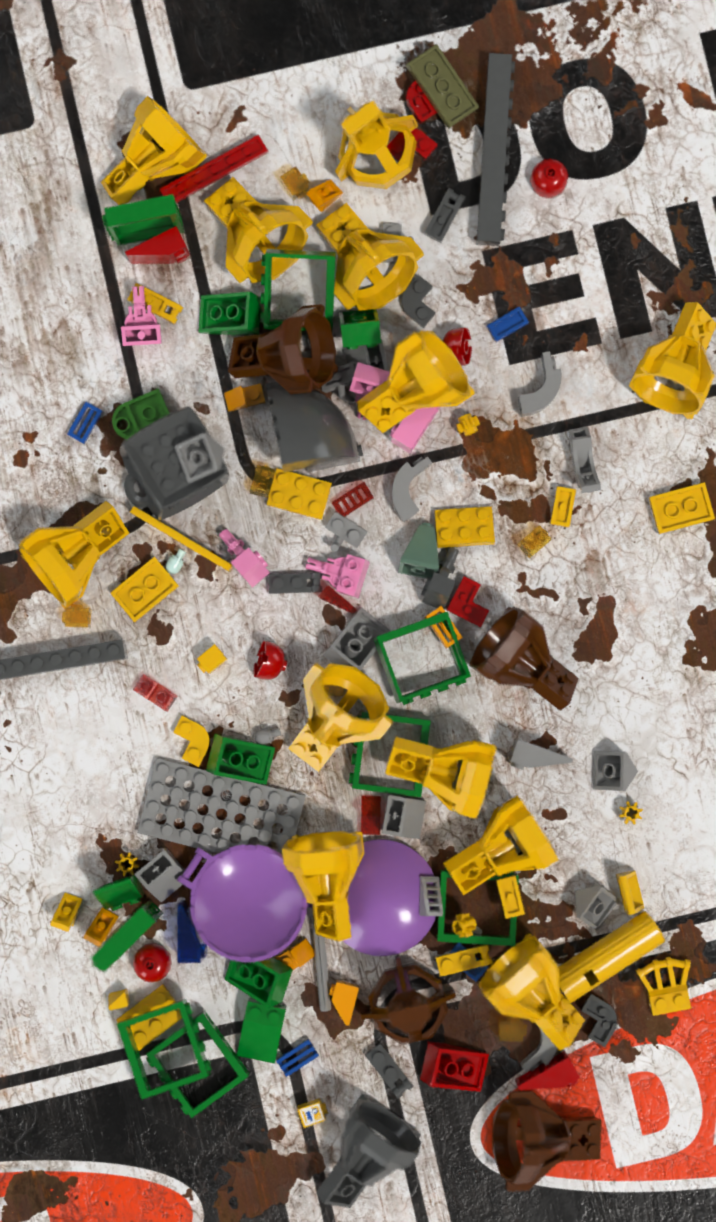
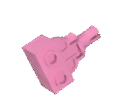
M137 286L132 287L134 313L132 306H128L129 314L125 318L124 326H121L123 346L161 344V324H158L155 315L152 313L151 305H147L148 312L146 313L144 286H139V296Z
M358 362L349 390L355 393V401L357 402L360 397H364L385 382L390 371ZM358 411L356 416L361 419L362 414Z
M228 529L223 530L219 534V537L228 546L227 551L231 555L235 553L237 556L231 563L252 588L270 573L266 569L268 564L257 551L252 552L249 547L244 550L242 548L244 542L241 539L237 540Z
M347 554V557H339L337 559L328 557L327 561L334 564L312 559L311 557L308 558L307 562L315 564V566L306 563V569L330 576L322 575V579L329 581L336 588L337 592L359 599L370 564L369 561Z

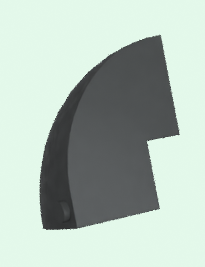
M277 382L266 383L281 465L284 472L307 468L308 472L360 462V456H363L362 447L357 445L350 423L332 400L315 389H312L310 393L290 394Z

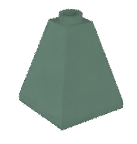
M422 523V525H419L401 557L398 573L427 579L428 577L432 578L434 572H438L439 561L435 528L430 523Z

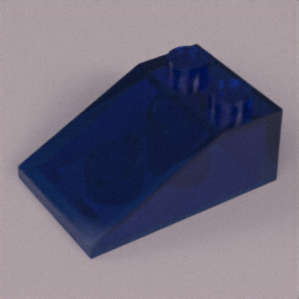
M181 900L177 904V963H201L207 956L208 946L204 944V941L195 929L186 901Z

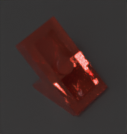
M362 796L361 832L363 835H380L381 796Z

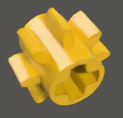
M468 413L458 418L459 423L456 424V428L459 434L464 432L466 437L478 431L477 426L480 425L477 416L472 417L471 413Z
M626 801L625 807H619L622 810V814L618 816L625 818V824L631 820L632 824L635 825L637 818L642 819L639 816V812L643 811V809L636 808L637 802L630 805ZM629 808L635 810L632 818L626 815L629 812Z
M131 852L126 857L123 853L120 854L121 860L115 861L116 864H119V868L116 871H123V876H126L127 872H130L132 875L135 874L133 868H139V865L135 862L138 857H131ZM128 859L129 863L132 864V866L126 869V865H124L123 862L127 861Z
M469 913L456 915L457 920L452 923L454 933L459 935L460 938L473 936L472 931L476 930L475 919Z

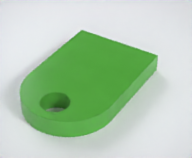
M159 388L117 407L112 417V424L120 437L127 440L143 428L170 414ZM126 420L128 427L125 430H120L118 428L119 421Z

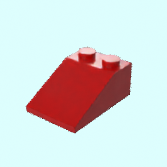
M177 226L125 251L131 264H174L176 262L179 264L186 261L187 257L190 256Z
M428 1042L420 1080L430 1087L481 1092L489 1054L446 1043Z
M563 1051L554 1056L547 1065L542 1063L533 1071H528L517 1077L515 1082L519 1090L564 1088L566 1086L569 1088L578 1083L577 1080L580 1079V1076L566 1051Z

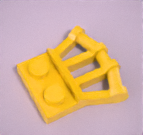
M666 957L665 960H652L650 964L642 969L638 968L635 970L647 989L653 1016L691 1009L686 985L691 964L690 960L685 959L683 961ZM667 967L670 986L663 987L660 968ZM673 967L683 968L680 984H676ZM653 970L657 988L652 989L645 975Z

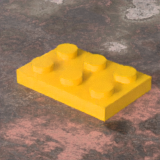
M276 468L267 506L322 520L332 483L289 471L284 472L282 469Z
M705 482L649 497L658 534L715 519Z
M492 506L435 510L437 548L495 545Z
M154 556L110 594L133 622L136 623L176 590L179 585Z
M162 984L117 1018L116 1021L119 1023L120 1021L172 1004L176 1000L165 985ZM180 1009L130 1025L138 1051L181 1020Z

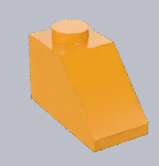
M337 980L336 984L331 985L329 995L332 996V1003L343 1022L349 1026L359 985Z

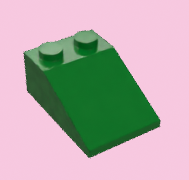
M252 292L201 295L198 333L235 336L259 335L261 297Z
M357 309L339 312L343 348L347 347V349L353 350L359 348L358 346L376 347L382 343L377 309L362 311Z
M215 733L206 771L217 776L266 785L275 747Z
M135 875L102 885L93 891L94 896L105 910L111 908L112 911L123 908L122 904L127 902L130 905L141 901L140 898L144 896L141 883Z
M272 957L257 962L231 960L224 980L262 1005L270 1008L282 1003L293 969Z
M249 998L237 1056L275 1064L287 1006L278 1004L267 1008L255 999Z

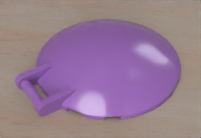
M370 840L363 842L364 855L349 885L347 901L349 905L351 938L343 940V942L351 948L368 955H396L419 943L435 921L436 916H419L420 876H435L426 860L411 847L392 840ZM426 882V885L433 886V882ZM427 890V893L434 894V890ZM428 898V902H433V898ZM307 903V907L313 908L311 903Z
M237 845L215 856H211L200 848L196 849L195 856L182 876L179 875L177 881L192 890L190 899L191 917L195 929L204 943L217 954L238 962L266 960L286 949L297 937L303 926L307 912V901L293 872L288 871L285 867L283 855L274 849L261 845ZM201 859L207 860L194 881H188Z

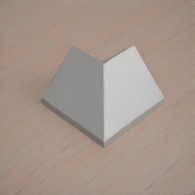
M207 432L175 446L188 483L221 470L225 448Z
M594 751L593 789L626 791L638 772L627 752Z
M595 882L592 887L575 891L576 917L598 931L619 902V899Z

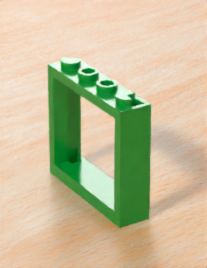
M173 194L104 208L105 214L102 215L104 227L106 226L109 236H111L112 241L115 240L118 246L149 240L177 226L180 233H184L181 213Z
M266 249L265 255H262V266H265V274L261 275V285H265L264 293L261 292V304H264V311H261L260 314L261 323H264V329H276L284 321V319H271L272 257L327 260L325 318L330 322L331 330L333 331L336 252ZM302 327V330H301V331H307V330H306L305 327Z
M448 612L373 638L396 704L400 702L403 705L414 702V697L420 695L422 699L431 696L430 691L437 689L438 693L449 689L448 685L455 683L456 686L466 683V678L471 677ZM443 622L455 642L449 648L459 675L402 695L383 643Z
M362 712L361 715H357V718L367 720L369 713ZM386 715L393 722L422 725L420 743L428 745L431 720ZM364 741L354 742V746H357V753L352 754L351 765H355L354 773L350 772L349 784H352V789L421 797L423 786L417 782L414 784V790L359 783Z
M446 867L445 870H441L440 891L443 916H438L437 942L515 946L517 916L510 918L509 936L473 934L470 937L460 938L459 935L453 932H444L447 877H452ZM515 871L501 874V876L494 875L488 880H497L515 875L517 884H519V875L514 874Z
M150 899L90 958L93 961L92 965L99 971L105 972L141 937L163 912Z
M186 999L117 1023L141 1099L203 1079L211 1074L210 1059H206L204 1053L206 1047L204 1041L199 1039L198 1033L200 1029L197 1021H193L191 1015L193 1014V1008L190 1002L187 1003ZM180 1009L200 1072L151 1089L130 1025Z
M205 1010L195 1016L193 1021L202 1024L238 1076L194 1108L179 1087L169 1090L171 1096L175 1100L178 1099L182 1104L180 1107L184 1114H189L191 1118L249 1077L250 1074ZM185 1024L150 1049L146 1054L148 1056L146 1058L147 1062L152 1068L155 1067L158 1070V1077L163 1083H170L174 1080L156 1054L187 1032Z

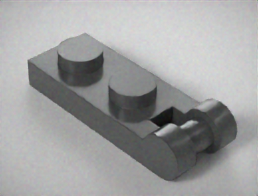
M448 188L424 235L442 243L466 196L454 193L453 189ZM451 199L456 203L455 205H452L448 203V201Z
M322 573L268 574L269 594L322 592V586H320ZM307 579H313V586L307 587Z
M381 1043L365 1054L366 1058L398 1099L403 1096L402 1093L414 1087ZM400 1078L403 1083L397 1087L394 1082Z

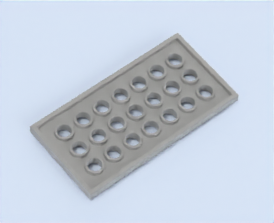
M156 758L137 833L218 854L233 846L249 845V839L257 837L261 846L267 847L268 843L276 842L278 844L277 852L283 855V846L287 840L292 839V836L296 835L306 795L254 782L217 776L203 769ZM168 776H173L176 779V784L173 787L166 785L165 780ZM188 780L192 781L195 785L194 790L191 792L186 791L184 788V783ZM210 785L213 788L211 796L203 794L204 786ZM224 790H229L232 793L231 800L224 801L221 798V793ZM165 794L171 797V803L167 806L161 803V797ZM242 795L250 797L251 802L249 805L243 806L240 803ZM182 799L189 801L190 807L188 810H182L179 807ZM262 799L269 802V808L264 811L258 807V803ZM200 804L208 806L209 810L206 815H201L198 812ZM278 805H286L288 808L287 814H278ZM218 809L226 810V819L220 820L217 818L216 812ZM163 813L166 816L164 824L157 823V814ZM237 814L245 815L246 821L244 824L236 823L235 816ZM177 818H182L185 821L184 828L178 829L175 827L174 822ZM255 819H263L264 827L262 829L254 827ZM195 823L203 825L204 830L202 833L197 834L194 832L193 826ZM280 823L283 826L282 833H274L272 830L273 824ZM218 827L222 830L220 838L212 836L213 828ZM233 832L241 835L239 843H233L230 840V835Z

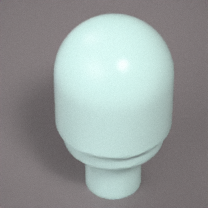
M179 549L176 555L170 556L165 566L168 573L177 574L180 571L184 562L182 559L186 554L184 550Z

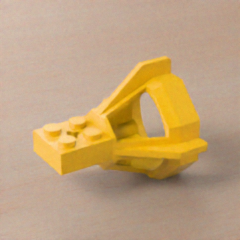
M149 96L136 108L134 114L136 120L121 151L125 158L101 181L111 199L118 205L128 203L132 196L145 186L148 180L153 181V179L189 173L195 170L207 157V154L177 121ZM152 139H154L164 149L163 152L152 141Z
M373 100L370 103L363 104L357 112L349 107L347 109L349 115L341 123L343 133L338 153L340 163L335 172L341 181L351 176L357 186L388 189L411 172L417 143L411 131L418 127L416 119L413 115L400 117L395 113L381 112ZM391 130L403 132L405 138L404 152L398 163L395 162L386 147ZM359 153L375 154L386 172L372 175L358 171L354 168L357 155Z
M234 177L204 200L209 210L228 229L225 267L239 283H242L247 278L252 283L261 282V275L265 274V266H262V259L256 262H248L255 246L264 255L266 249L302 251L309 237L306 229L313 223L311 218L299 206L259 203ZM288 224L284 239L275 248L265 235L277 227ZM272 257V280L279 277L297 262L299 258Z
M347 203L316 224L321 236L338 255L334 295L347 310L354 306L359 311L381 309L405 292L418 270L416 261L424 256L422 249L411 237L377 233L368 229ZM398 255L392 270L383 277L376 266L386 259ZM367 276L373 286L358 290L360 284Z
M698 302L685 303L673 334L669 335L667 339L647 348L629 384V387L645 403L671 414H683L687 419H693L694 414H698L715 377L707 358L706 350L715 331L716 322ZM659 376L683 385L685 389L681 391L670 388L655 380L654 377Z
M421 330L418 333L413 332L396 344L387 380L358 400L357 404L358 411L384 433L416 411V409L458 406L473 396L475 391L469 385L468 377L453 351L433 331Z
M105 501L72 527L37 528L21 540L19 551L35 575L59 601L61 606L66 609L84 595L93 567L101 555L126 537L129 532L115 508Z
M315 663L303 679L308 710L307 724L288 749L319 772L338 746L344 743L381 739L393 721L385 715L389 710V706L380 685L354 666L329 663L324 669L318 663ZM324 685H336L348 691L336 706L327 695ZM358 699L365 705L370 720L358 719L347 714Z
M395 737L385 774L420 783L423 787L429 788L449 810L476 819L485 797L496 747L481 741H466L436 749L433 746ZM459 760H462L456 786L453 789L452 784L455 781L458 770L457 764Z
M513 796L494 809L481 839L444 862V865L464 896L494 875L501 876V874L512 871L545 869L559 859L521 798ZM506 830L509 831L510 835L518 845L519 849L523 853L522 855H518L515 852L516 849L514 845L512 844L510 839L506 837L504 834Z
M334 831L292 836V839L287 840L282 848L283 862L287 870L293 872L306 897L307 903L313 905L316 935L338 942L351 938L347 897L349 895V885L364 855L362 832Z
M530 933L525 935L521 942L511 946L495 960L478 984L485 997L502 1015L529 1019L531 1022H535L559 1050L571 1046L585 1021L560 992L558 965L553 961L551 955L539 940Z

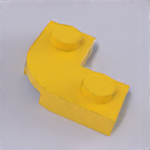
M182 715L173 733L190 741L182 759L200 767L210 745L208 732L199 723Z

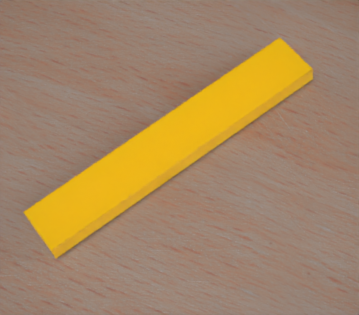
M132 507L130 513L226 571L230 572L233 565L137 507Z

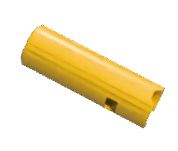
M643 911L558 967L559 986L568 1001L572 1003L663 944L665 938L649 913Z

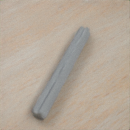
M313 915L311 921L320 1011L331 1010V1000L329 995L325 937L316 935Z

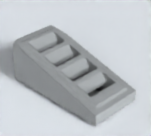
M420 876L419 916H443L439 877ZM426 882H433V886H427ZM427 890H434V893L428 894ZM428 898H433V902H428Z

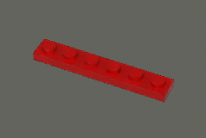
M258 134L159 190L163 196L173 194L176 203L267 154L268 150Z

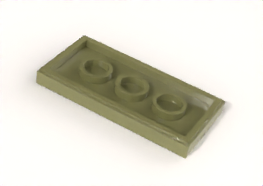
M437 44L405 65L448 129L479 109L478 104Z

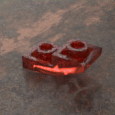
M145 674L141 676L133 688L135 692L168 712L178 697Z

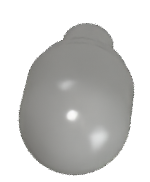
M265 728L257 731L254 738L256 743L265 745L274 741V737L281 736L282 734L280 728L274 730Z

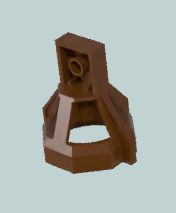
M322 304L302 306L292 316L284 320L279 327L270 332L234 337L228 372L234 378L269 375L290 394L310 393L312 389L321 388L332 379L333 373L338 372L339 368L335 364L336 348L330 322L324 317L325 307ZM302 327L306 328L309 335L312 358L302 357L300 339Z
M517 607L505 609L503 616L494 622L478 643L469 663V666L480 675L494 680L499 685L524 686L528 689L532 688L560 711L570 704L579 679L550 655L544 626Z
M400 955L395 956L397 967L383 971L368 996L371 1009L361 1011L362 1020L373 1019L375 1029L399 1044L405 1045L432 1038L448 1013L446 1002L456 998L454 989L443 991L441 979L415 962L402 965ZM408 975L424 978L434 987L437 993L427 998L415 989H411ZM395 978L398 992L395 993L387 1008L378 1007V997L381 990L390 980ZM440 1007L436 1022L427 1032L422 1034L421 1030H423L427 1021L431 1019V1013ZM381 1021L390 1022L392 1028L396 1027L405 1034L408 1033V1037L393 1034Z
M510 1091L509 1099L501 1102L493 1116L492 1151L499 1174L506 1179L505 1189L509 1192L529 1191L556 1164L563 1161L600 1159L602 1120L596 1117L561 1118L534 1092ZM518 1119L520 1120L521 1126H517ZM516 1140H523L522 1164L519 1159Z

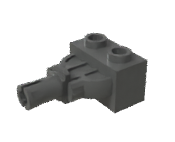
M449 547L443 561L439 562V574L434 572L432 578H427L421 593L424 596L423 603L435 608L440 606L443 609L445 608L456 582L448 578L449 573H454V563L459 553L458 549Z

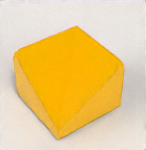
M127 989L112 992L108 995V1008L110 1011L127 1007L130 1004Z

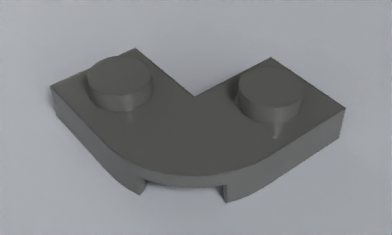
M417 275L403 294L402 306L406 315L424 329L436 314V312L422 302L433 286L420 275Z
M590 993L580 1009L596 1019L587 1037L606 1047L617 1027L616 1013L608 1003Z

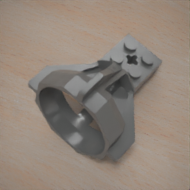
M361 1094L349 1111L345 1132L341 1136L340 1160L321 1184V1187L316 1192L324 1204L351 1208L366 1186H373L374 1183L397 1169L404 1170L410 1167L419 1154L421 1146L419 1138L421 1134L416 1130H412L405 1120L380 1103L372 1102L367 1095ZM371 1128H373V1129H375L376 1131H378L379 1133H381V1134H382L384 1137H386L391 1143H389V1142H387L386 1140H384L382 1137H380V1136H379L375 1131H373Z

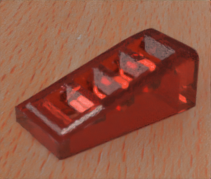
M362 482L333 501L332 504L337 512L346 517L372 501L374 497L365 482ZM362 489L367 498L363 499L359 490ZM354 493L360 501L358 504L352 496ZM346 498H349L352 502V508H350L349 504L345 500ZM341 501L343 502L344 506H345L346 509H347V511H345V512L343 511V509H342L341 506L339 505V503H340Z
M326 586L318 596L321 600L349 613L355 614L357 612L355 607L330 586Z

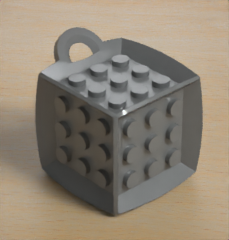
M185 407L153 422L124 441L120 447V455L128 471L124 483L128 499L137 507H148L158 520H163L191 507L218 490L229 480L228 469L224 460H222L221 470L188 483L175 446L204 432L209 434L191 407ZM136 481L143 488L146 494L145 497H140L136 494L134 490Z

